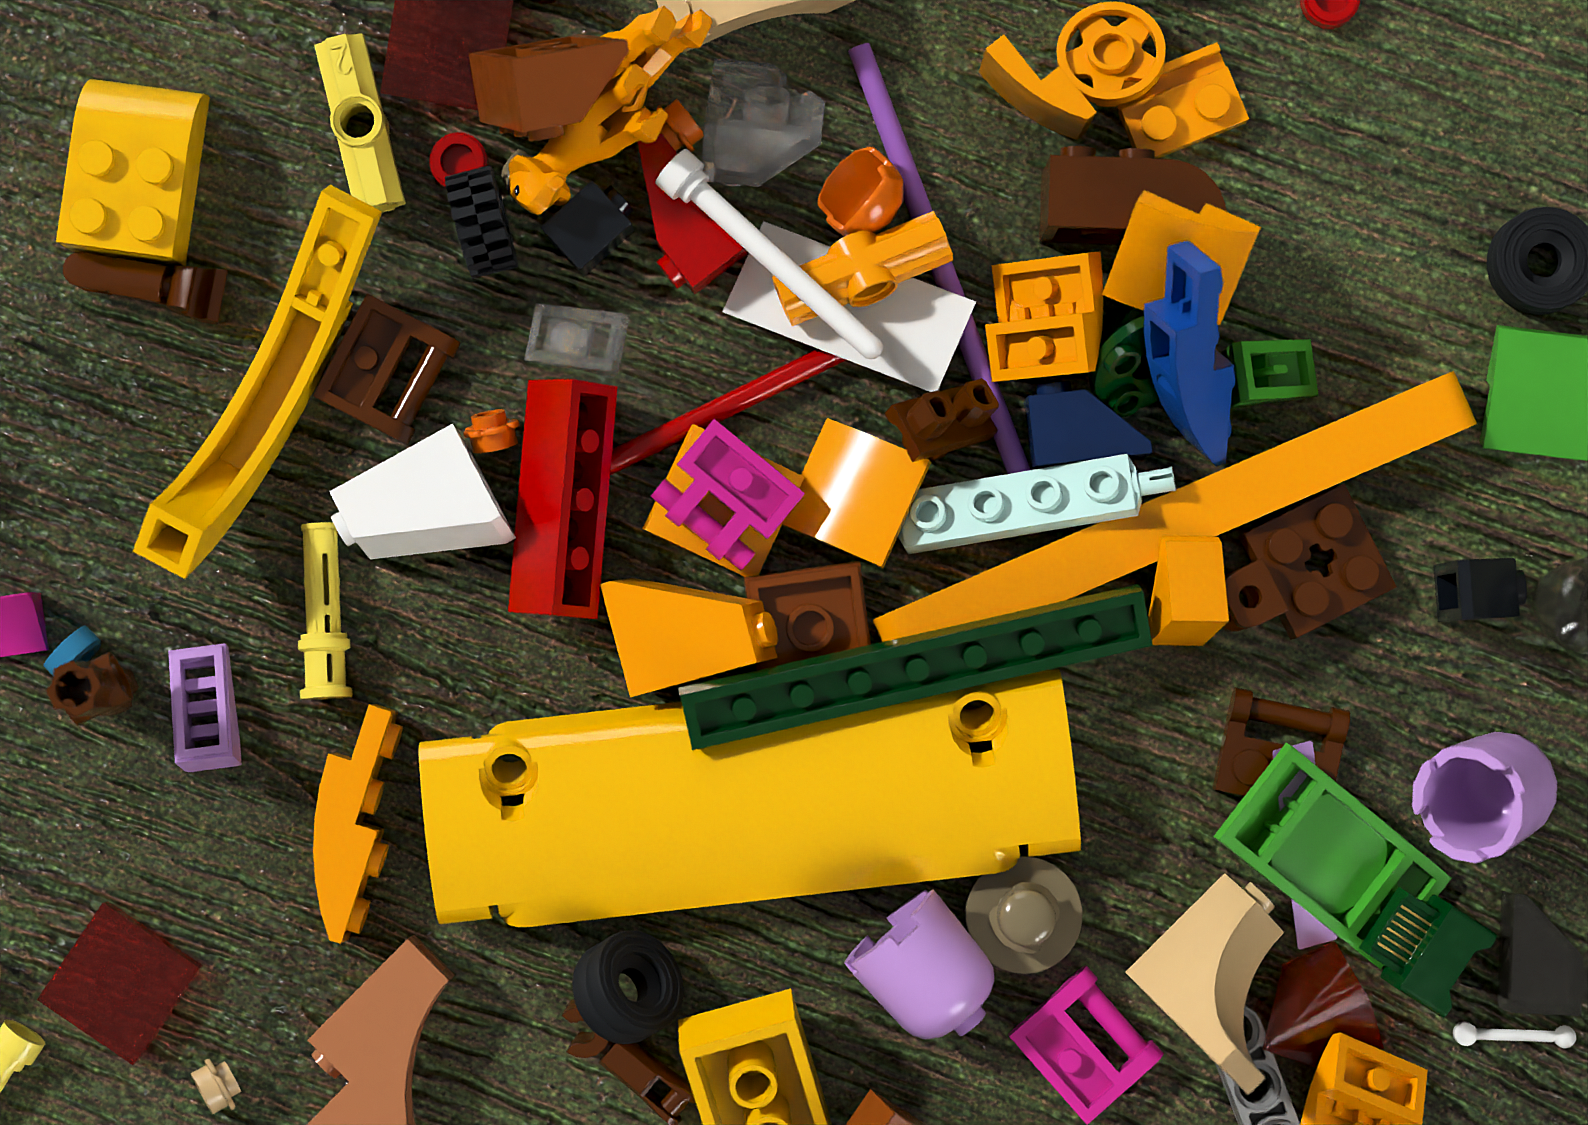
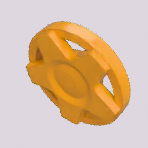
M1123 2L1097 3L1076 13L1062 29L1057 43V65L1064 70L1089 102L1096 103V106L1116 107V105L1141 97L1156 85L1165 64L1166 47L1164 36L1157 22L1147 12L1134 5ZM1120 16L1128 19L1118 26H1112L1103 17ZM1079 30L1083 41L1082 45L1066 52L1072 36ZM1149 35H1151L1156 47V57L1142 49ZM1079 79H1091L1093 88L1082 83ZM1128 81L1138 82L1128 88L1122 89L1123 85Z

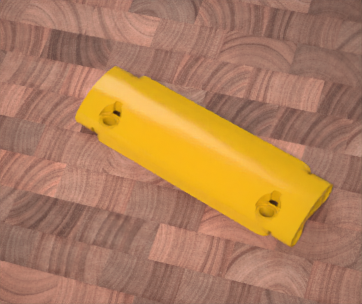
M1059 669L1035 672L692 750L681 702L507 721L497 724L488 734L481 735L480 738L474 739L472 736L419 743L420 784L426 847L435 910L440 925L493 919L494 905H498L499 915L501 918L503 917L504 922L514 927H534L1005 872L1017 864L1018 858H1020L1019 845H1025L1028 857L1081 851L1071 739L1062 677ZM974 700L986 702L985 705L978 709L963 708L967 703ZM991 740L992 750L982 753L970 751L969 743ZM504 754H514L522 759L516 762H505L498 757ZM524 794L523 804L503 806L502 796Z

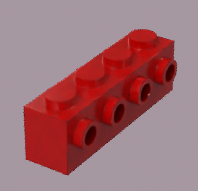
M576 379L528 380L515 525L516 538L514 539L508 612L598 619L618 386Z

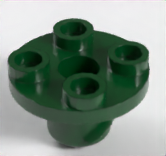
M1132 306L1115 308L1103 317L1096 370L1089 372L1090 386L1095 395L1120 417L1130 416L1138 409L1159 401L1147 361L1144 314L1140 309Z

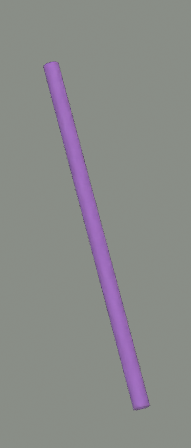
M870 43L855 46L848 53L888 159L901 173L904 182V201L911 220L932 212V207ZM952 261L931 270L937 287L965 297ZM971 313L958 343L972 381L984 379L999 402L998 409L990 417L998 429V432L993 437L1007 474L1031 470L999 384L998 382H992L989 358Z

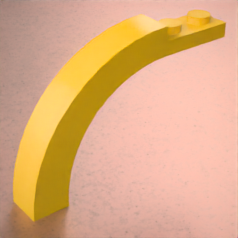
M332 185L321 191L285 290L254 360L226 410L200 449L178 477L150 503L133 549L134 553L186 579L214 549L240 515L288 440L332 355L353 303L349 301L382 211Z

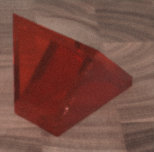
M1335 941L1281 964V975L1262 1050L1317 1068L1332 1034L1343 1033L1380 1050L1384 1049L1371 1001Z

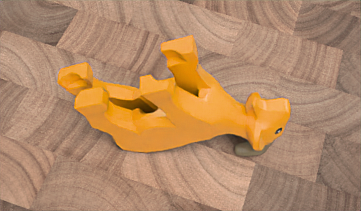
M661 6L653 12L638 15L628 26L620 31L609 32L600 36L626 39L628 41L629 53L582 122L563 125L564 135L549 139L544 148L534 157H528V154L521 149H518L509 157L501 171V175L510 196L527 211L540 215L552 205H565L571 200L566 177L572 171L587 164L609 159L625 147L639 140L644 143L656 141L668 115L661 108L651 113L646 107H643L647 89L655 83L672 61L686 48H699L702 46L713 23L711 17L700 9L676 22L674 14L666 6Z

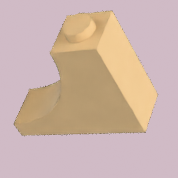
M1224 873L1125 973L1249 1095L1265 1077L1257 1069L1246 1046L1243 1026L1246 997L1252 979L1263 958L1284 932L1268 915L1275 908V905L1253 883L1249 882L1242 889Z

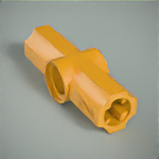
M934 211L878 234L864 230L849 234L835 242L828 249L827 255L809 261L799 267L842 306L850 304L852 307H864L885 299L896 290L898 283L953 261V253L943 226ZM775 276L772 277L780 303L791 326L818 316Z

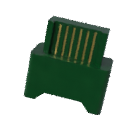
M1398 887L1361 943L1359 949L1385 965L1381 973L1383 980L1444 1018L1452 1008L1451 988L1475 951L1491 948L1497 938V934L1436 895H1432L1425 904Z

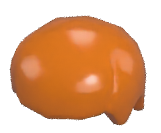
M865 147L858 149L843 159L828 176L818 196L817 204L827 216L826 222L842 236L845 237L863 230L877 234L894 220L904 200L903 178L897 167L876 148Z

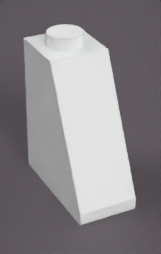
M453 424L329 491L339 512L331 516L339 535L347 546L357 543L369 559L506 544L516 538L470 448Z

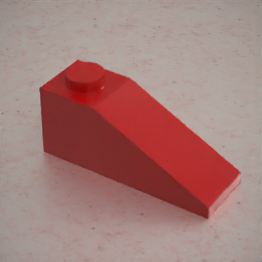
M660 132L656 141L651 143L637 141L659 250L664 255L656 262L676 289L686 283L695 295L749 252L694 202L689 201L685 203L679 197L673 200L655 184L657 177L665 166L677 155V152Z

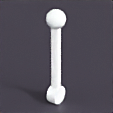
M1464 1021L1456 1024L1452 1032L1455 1041L1464 1046L1472 1045L1476 1040L1555 1042L1557 1046L1565 1049L1573 1046L1576 1041L1574 1029L1566 1025L1559 1026L1555 1031L1475 1028L1471 1023Z

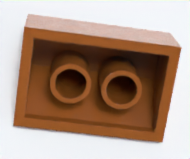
M577 34L468 53L480 122L498 126L499 133L501 134L513 133L514 137L528 136L530 141L563 136V125L582 122L629 53L628 41L626 39Z

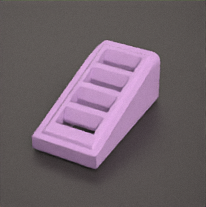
M223 643L168 651L175 764L185 772L240 766L242 764L240 736L228 645ZM215 666V676L194 679L186 678V670ZM216 690L217 699L189 702V694ZM218 714V723L192 726L191 718ZM219 739V745L195 748L194 741Z

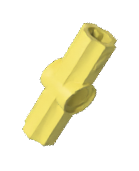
M360 33L342 34L326 38L325 41L314 46L331 111V128L338 140L350 193L353 197L377 208L382 213L394 210L406 204L389 137V122L383 113L365 36ZM359 112L373 114L374 125L367 135L357 138L347 135L346 126L348 120L353 115Z

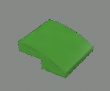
M1497 325L1486 378L1490 389L1479 440L1482 448L1588 461V336Z

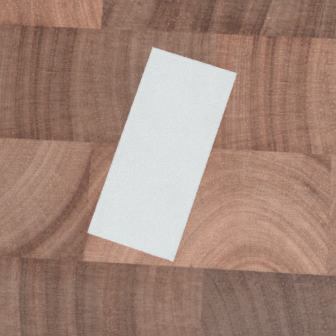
M764 221L760 228V231L798 266L827 255L830 248L828 245ZM749 253L722 312L933 392L939 389L976 301L918 279L910 278L898 283L896 290L879 302L864 307H852L850 304L844 305L843 307L882 342L883 350L881 355L875 359H867L819 316L791 326L772 281L774 275Z

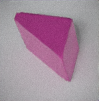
M26 592L0 596V658L49 650L41 593Z

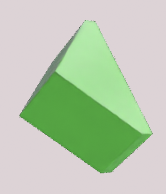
M1311 339L1240 341L1230 344L1221 352L1234 365L1235 386L1232 389L1230 409L1319 396Z

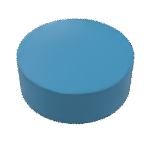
M84 625L69 635L50 654L44 663V668L53 675V669L70 661H90L99 650L101 640Z

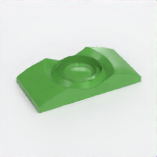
M1285 743L1214 835L1218 841L1249 867L1277 887L1380 970L1384 964L1369 956L1359 947L1396 889L1400 887L1426 904L1432 895L1438 896L1452 879L1440 867L1288 743ZM1302 771L1307 777L1291 798L1283 797V804L1285 806L1280 811L1278 796L1295 775Z

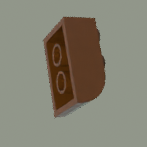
M1066 146L1060 148V155H1050L1041 174L1039 243L1120 246L1136 202L1144 190L1200 214L1206 203L1226 212L1227 210L1224 198L1216 183L1204 171L1190 163L1174 159H1155V151L1144 148L1119 150V157L1096 156V149L1092 147Z

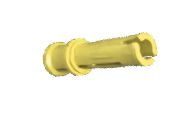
M331 522L302 524L306 634H302L301 640L298 641V650L304 652L305 688L300 690V700L351 698L352 688L346 686L345 651L350 648V639L347 638V633H341L337 529L334 523Z

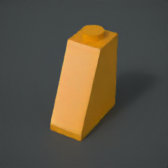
M637 578L614 580L600 584L630 697L659 691L778 658L775 650V645L778 642L776 624L771 614L765 611L762 601Z

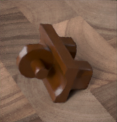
M981 378L961 386L942 391H933L923 394L921 397L892 404L884 414L888 421L897 426L902 433L903 446L907 449V454L912 462L926 458L930 461H935L943 458L950 451L990 440L998 432L990 416L998 409L999 402L987 382Z

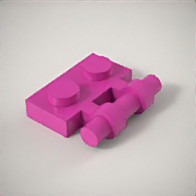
M713 419L676 464L694 479L689 487L682 493L668 480L664 479L650 497L668 511L665 517L679 527L683 523L709 545L706 550L715 558L720 560L722 557H725L739 570H742L755 555V552L738 539L750 525L764 538L769 539L805 493L723 425ZM707 492H710L734 512V515L724 526L697 505Z

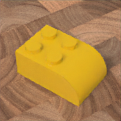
M89 79L82 88L74 115L56 242L72 252H86L108 257L186 266L210 97L207 94Z
M791 988L678 1019L679 1052L703 1125H832Z

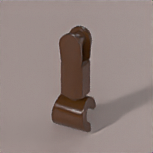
M75 252L69 255L63 264L65 279L70 284L85 291L166 305L169 310L196 321L208 324H218L228 270L174 266L172 272L166 266L121 258L113 259L86 252Z
M572 999L561 1016L570 1023L584 1021L577 1009L575 1000ZM579 1032L571 1041L566 1051L580 1058L596 1056L599 1053L602 1054L598 1063L638 1095L658 1116L670 1125H679L682 1121L680 1113L689 1103L696 1104L690 1083L661 1063L638 1043L616 1044L603 1039L595 1032ZM659 1078L671 1088L663 1098L651 1089Z

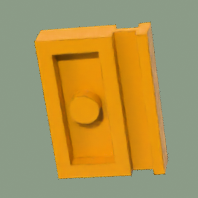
M1218 42L1166 62L1158 82L1147 93L1133 101L1117 105L1118 114L1132 148L1154 150L1155 159H1158L1247 123L1249 117L1229 68L1225 66ZM1128 81L1123 85L1122 89L1128 88L1138 82Z

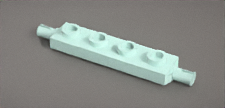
M1128 454L919 489L898 537L907 553L914 554L1135 517L1139 515L1142 503L1141 496L1176 491L1173 468L1170 466L1169 468L1137 473L1136 467Z

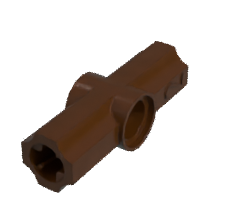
M108 652L91 661H70L53 669V680L46 689V692L54 709H64L70 719L76 725H80L97 716L116 715L131 708L134 693L138 690L139 685L132 670L123 669L116 657L111 652Z

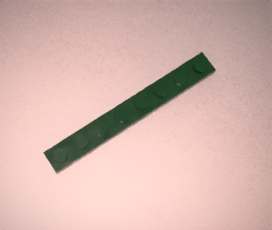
M1137 584L680 687L678 689L692 750L1153 645L1144 593Z

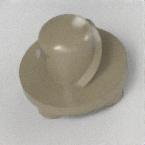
M1020 856L1017 864L1005 872L980 875L969 892L965 907L966 927L970 936L985 953L991 964L1013 973H1036L1059 963L1075 945L1082 926V905L1074 884L1058 867L1036 857Z

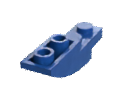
M1184 241L1168 246L1165 298L1144 304L1146 355L1153 385L1161 405L1171 422L1197 450L1217 467L1226 464L1228 438L1232 431L1230 421L1231 394L1235 386L1234 365L1215 349V345L1219 340L1217 317L1219 294L1223 288V278L1219 265L1190 241Z

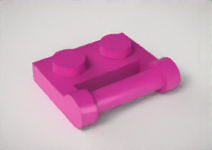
M1084 965L1009 1032L1008 1036L1088 1125L1162 1058L1164 1052L1153 1040L1146 1042L1095 984L1098 980L1097 976L1087 965ZM1076 1000L1082 1003L1129 1057L1119 1069H1115L1065 1012Z

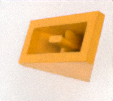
M1162 536L1148 615L1152 645L1203 646L1229 622L1222 542L1219 537Z

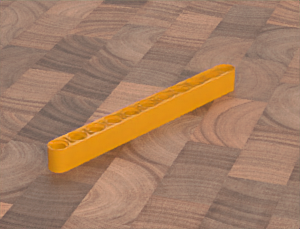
M1452 371L1180 487L1175 492L1171 491L1141 504L1138 516L1096 523L873 619L882 642L1066 601L1157 562L1162 536L1215 537L1476 425L1477 422L1457 376Z

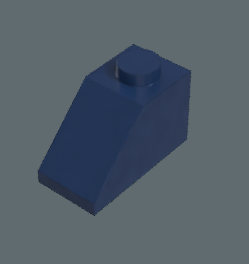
M1070 381L1036 385L1037 395L1027 396L1024 400L1031 470L1128 454L1130 459L1144 458L1152 453L1151 441L1089 391H1072Z

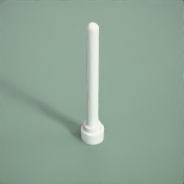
M684 149L665 166L657 177L655 184L670 198L675 200L679 197L685 203L689 201L694 202L863 357L875 359L881 355L883 345L877 336L707 183L709 176L703 172L705 165L688 149Z

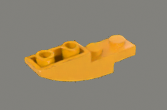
M370 704L368 706L352 757L337 752L328 753L317 799L313 841L315 884L320 912L330 941L339 944L349 940L351 932L361 933L371 904L370 900L362 897L369 876L379 877L389 849L388 844L381 842L385 829L365 823L363 820L365 813L374 815L379 806L385 782L377 780L383 758L393 759L401 739L403 726L395 724L399 711L377 704Z

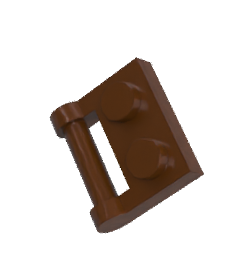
M366 294L313 396L408 445L415 432V429L411 428L421 406L447 357L454 358L461 342ZM414 338L426 344L427 347L391 416H388L377 410L376 407L410 342Z
M1237 687L1233 689L1212 789L1245 796L1273 760L1272 752L1284 746V744L1245 737L1244 733L1248 719L1322 734L1320 752L1314 751L1315 764L1336 782L1343 744L1349 729V710L1331 707L1329 712L1253 697L1252 690Z

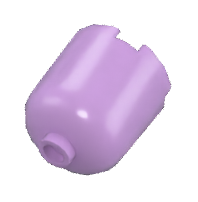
M1492 732L1444 748L1432 759L1427 760L1421 766L1413 783L1412 808L1414 814H1421L1424 826L1433 836L1429 842L1434 848L1454 860L1478 863L1489 858L1501 856L1531 836L1546 823L1556 804L1557 779L1550 760L1536 744L1521 735Z
M933 889L929 893L927 890H923L887 917V920L894 926L876 943L867 935L849 954L844 964L901 1027L912 1036L926 1040L942 1037L952 1030H955L959 1036H962L972 1030L986 1015L981 1005L989 997L995 980L993 966L985 953Z

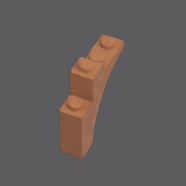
M415 934L409 937L308 1039L316 1048L311 1054L316 1063L331 1077L336 1079L342 1074L349 1082L307 1125H416L413 1110L412 1083L417 1046L434 1003L455 974Z

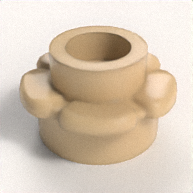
M210 1059L204 1060L205 1066L190 1074L212 1114L227 1106L231 1111L234 1110L235 1103L231 1097L240 1093L241 1089L225 1061L214 1066Z

